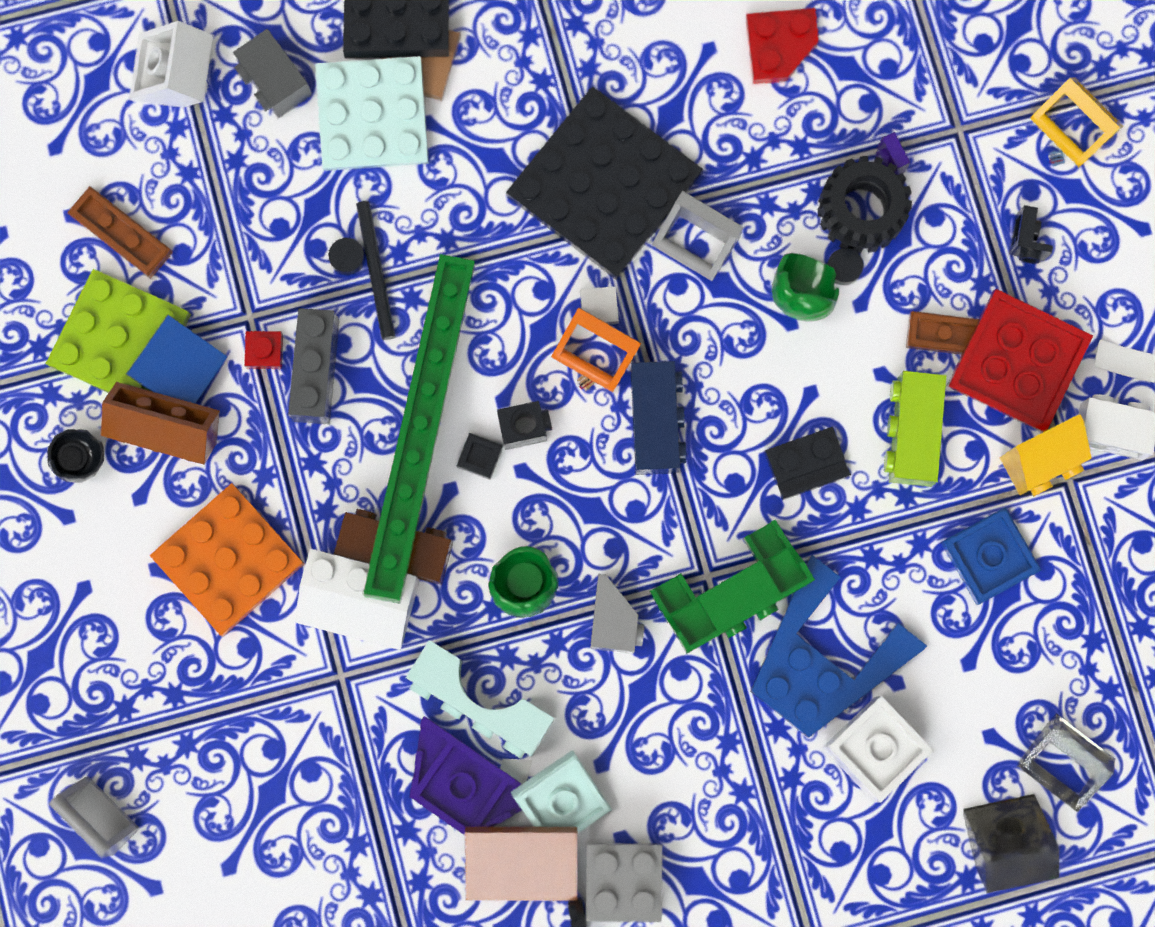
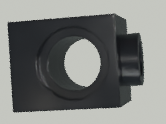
M539 401L497 409L505 450L547 442L546 431H551L552 425L548 409L541 411ZM522 417H530L535 421L536 425L531 432L521 433L515 427L516 422Z

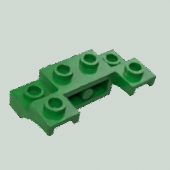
M776 519L743 538L756 563L696 597L682 573L649 591L686 654L723 633L726 634L728 639L747 628L744 621L755 615L758 616L759 620L766 618L779 610L776 605L777 602L815 581L804 560L793 548Z

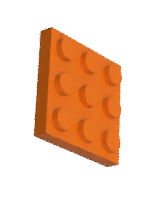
M233 483L226 487L149 555L222 637L305 564Z

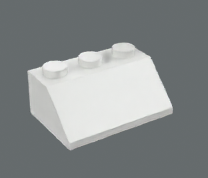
M310 549L300 582L295 623L401 650L420 580L417 576L407 574L401 604L364 597L363 591L370 564Z

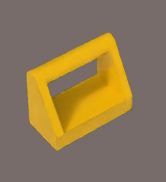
M1075 77L1069 78L1030 117L1079 168L1123 127ZM1065 95L1104 132L1085 152L1046 115Z

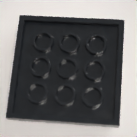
M592 86L506 191V197L617 280L667 218L681 192L687 193L700 177L703 168Z

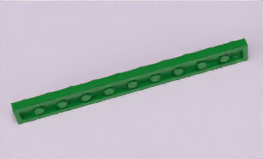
M443 254L439 256L363 591L364 597L401 604L474 273L475 260Z

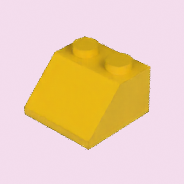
M1081 414L1015 446L1000 457L1019 495L1031 491L1033 497L1053 487L1050 480L1060 475L1063 476L1064 480H1067L1085 471L1081 464L1092 459L1085 424Z

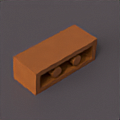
M116 382L102 402L101 436L205 465L217 444L220 410Z

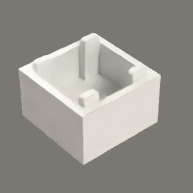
M883 696L874 697L822 747L873 802L879 803L934 751Z

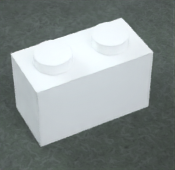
M1100 394L1093 395V398L1089 397L1080 404L1078 414H1081L1084 420L1090 449L1138 460H1144L1153 455L1155 447V412L1150 411L1149 405L1137 402H1130L1128 406L1114 403L1115 399L1113 397Z

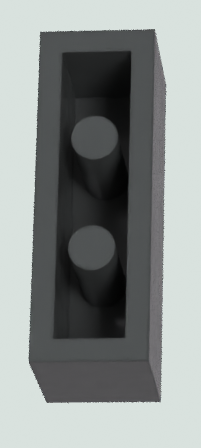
M298 308L288 415L294 422L330 425L339 319L335 311Z

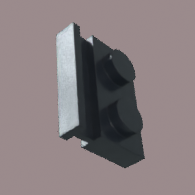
M833 426L764 451L782 501L848 478L851 475L846 466L845 458Z

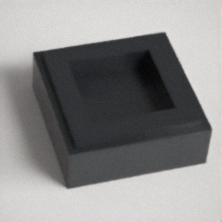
M469 433L456 466L459 469L491 480L503 445Z

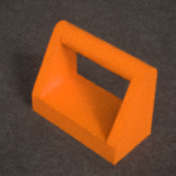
M578 308L551 358L613 392L641 343L585 310ZM578 324L627 352L614 376L564 349Z

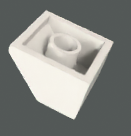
M180 21L139 33L129 100L176 107H186L203 102L208 89L207 74L209 63L213 57V35Z

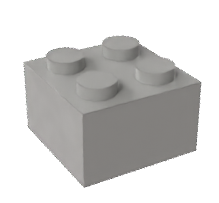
M660 843L586 844V922H662V845Z

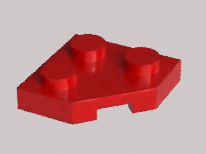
M815 8L746 14L745 23L752 85L787 82L798 66L817 47L819 36Z

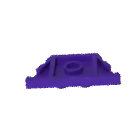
M424 716L422 718L414 764V776L410 791L411 799L464 836L465 827H494L522 811L511 794V791L522 785L521 782Z

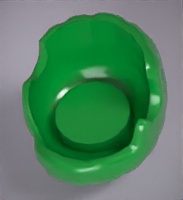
M797 253L785 254L780 260L773 278V301L785 315L793 319L806 322L824 319L833 312L838 300L839 288L836 287L834 289L836 272L833 267L807 255Z
M521 546L509 551L492 567L488 588L494 604L504 613L518 618L532 617L542 613L545 608L550 606L557 593L559 577L544 552L535 547Z

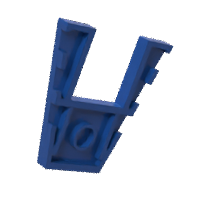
M813 555L809 557L806 565L815 581L793 593L773 642L750 690L752 694L807 738L824 727L927 647L925 643L897 623L854 679H852L799 637L797 632L841 578Z

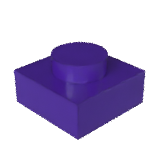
M893 132L881 138L877 146L876 157L882 158V165L888 167L890 162L895 165L894 173L899 175L900 173H905L910 161L896 133Z

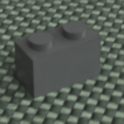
M268 29L233 52L238 62L234 66L235 71L245 85L252 82L257 92L253 95L265 112L271 109L276 117L280 118L312 96L308 83Z

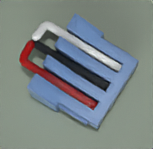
M1052 151L1049 153L1048 157L1053 167L1065 163L1062 151Z

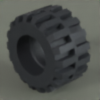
M860 156L856 163L851 158L845 161L843 167L837 166L833 170L831 177H828L818 201L820 203L817 209L818 217H822L820 223L822 230L828 229L830 232L828 238L832 242L836 239L841 241L840 248H847L849 245L854 247V250L860 254L864 248H867L868 253L876 252L879 246L882 248L888 246L905 225L909 217L908 213L912 208V200H908L912 192L910 186L904 187L903 185L906 181L904 174L896 175L894 173L896 166L891 162L886 167L882 165L883 159L875 157L873 162H869L868 156ZM855 190H866L873 193L882 203L883 216L870 221L855 217L846 206L845 195Z

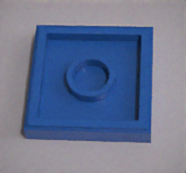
M167 315L126 375L149 391L196 403L228 356Z
M1006 507L940 542L976 606L1041 571L1039 564Z

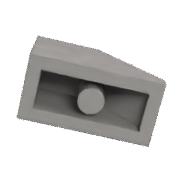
M598 574L590 649L634 654L635 646H642L644 624H638V614L607 575Z

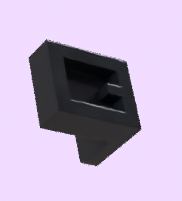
M1024 205L1015 215L1009 255L1019 257V260L1024 263L1038 264L1040 261H1045L1052 254L1053 246L1033 242L1037 241L1039 237L1041 220H1036L1038 208Z

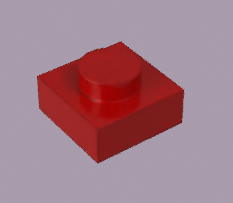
M246 331L245 368L282 369L283 333L281 331Z

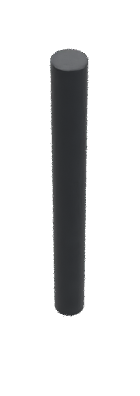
M361 201L356 203L381 338L382 340H390L395 338L396 335L369 201Z

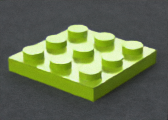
M92 269L45 364L107 393L110 392L116 382L148 390L127 376V371L167 315L186 327L191 313Z

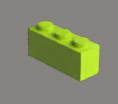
M903 371L898 376L897 381H892L890 402H895L894 416H889L887 423V437H892L891 451H886L884 458V472L889 473V483L932 487L938 482L946 375Z

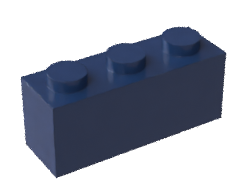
M675 361L631 363L635 475L679 473L680 464L686 463V443L679 442L678 428H684L685 425L684 407H677L676 393L683 392L682 371H675Z

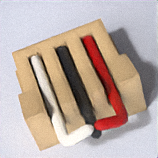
M580 376L577 379V385L585 391L595 383L585 376Z

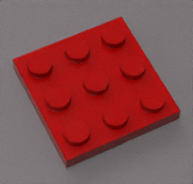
M994 289L952 373L947 387L1043 433L1048 430L1093 335L998 289Z

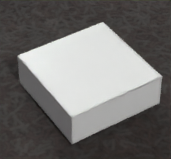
M616 286L580 289L581 308L609 325L619 323Z

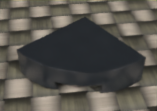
M582 897L577 898V901H569L568 909L571 927H586Z

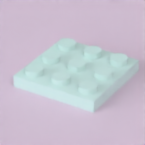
M421 56L315 64L322 169L324 171L429 164Z

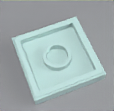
M573 750L511 791L514 799L534 827H577L578 834L612 810Z

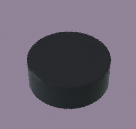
M352 238L338 239L329 249V261L333 269L340 274H355L364 265V250L360 243Z
M850 248L836 250L827 262V265L835 270V283L839 285L854 283L863 271L861 256Z

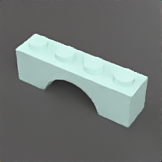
M429 640L405 677L413 682L409 689L426 700L430 698L431 694L444 702L441 709L458 720L462 714L475 721L471 728L490 739L495 733L506 740L503 748L517 757L522 758L525 753L532 756L555 718L525 699L520 700L513 706L500 710L486 709L478 706L467 696L462 686V660Z

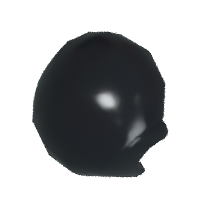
M84 429L64 430L54 436L47 448V464L58 478L66 482L83 483L94 477L104 462V446L102 441L97 440L88 430Z

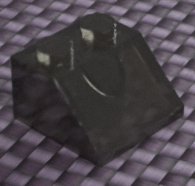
M1035 794L963 809L975 867L986 893L1059 878V846Z

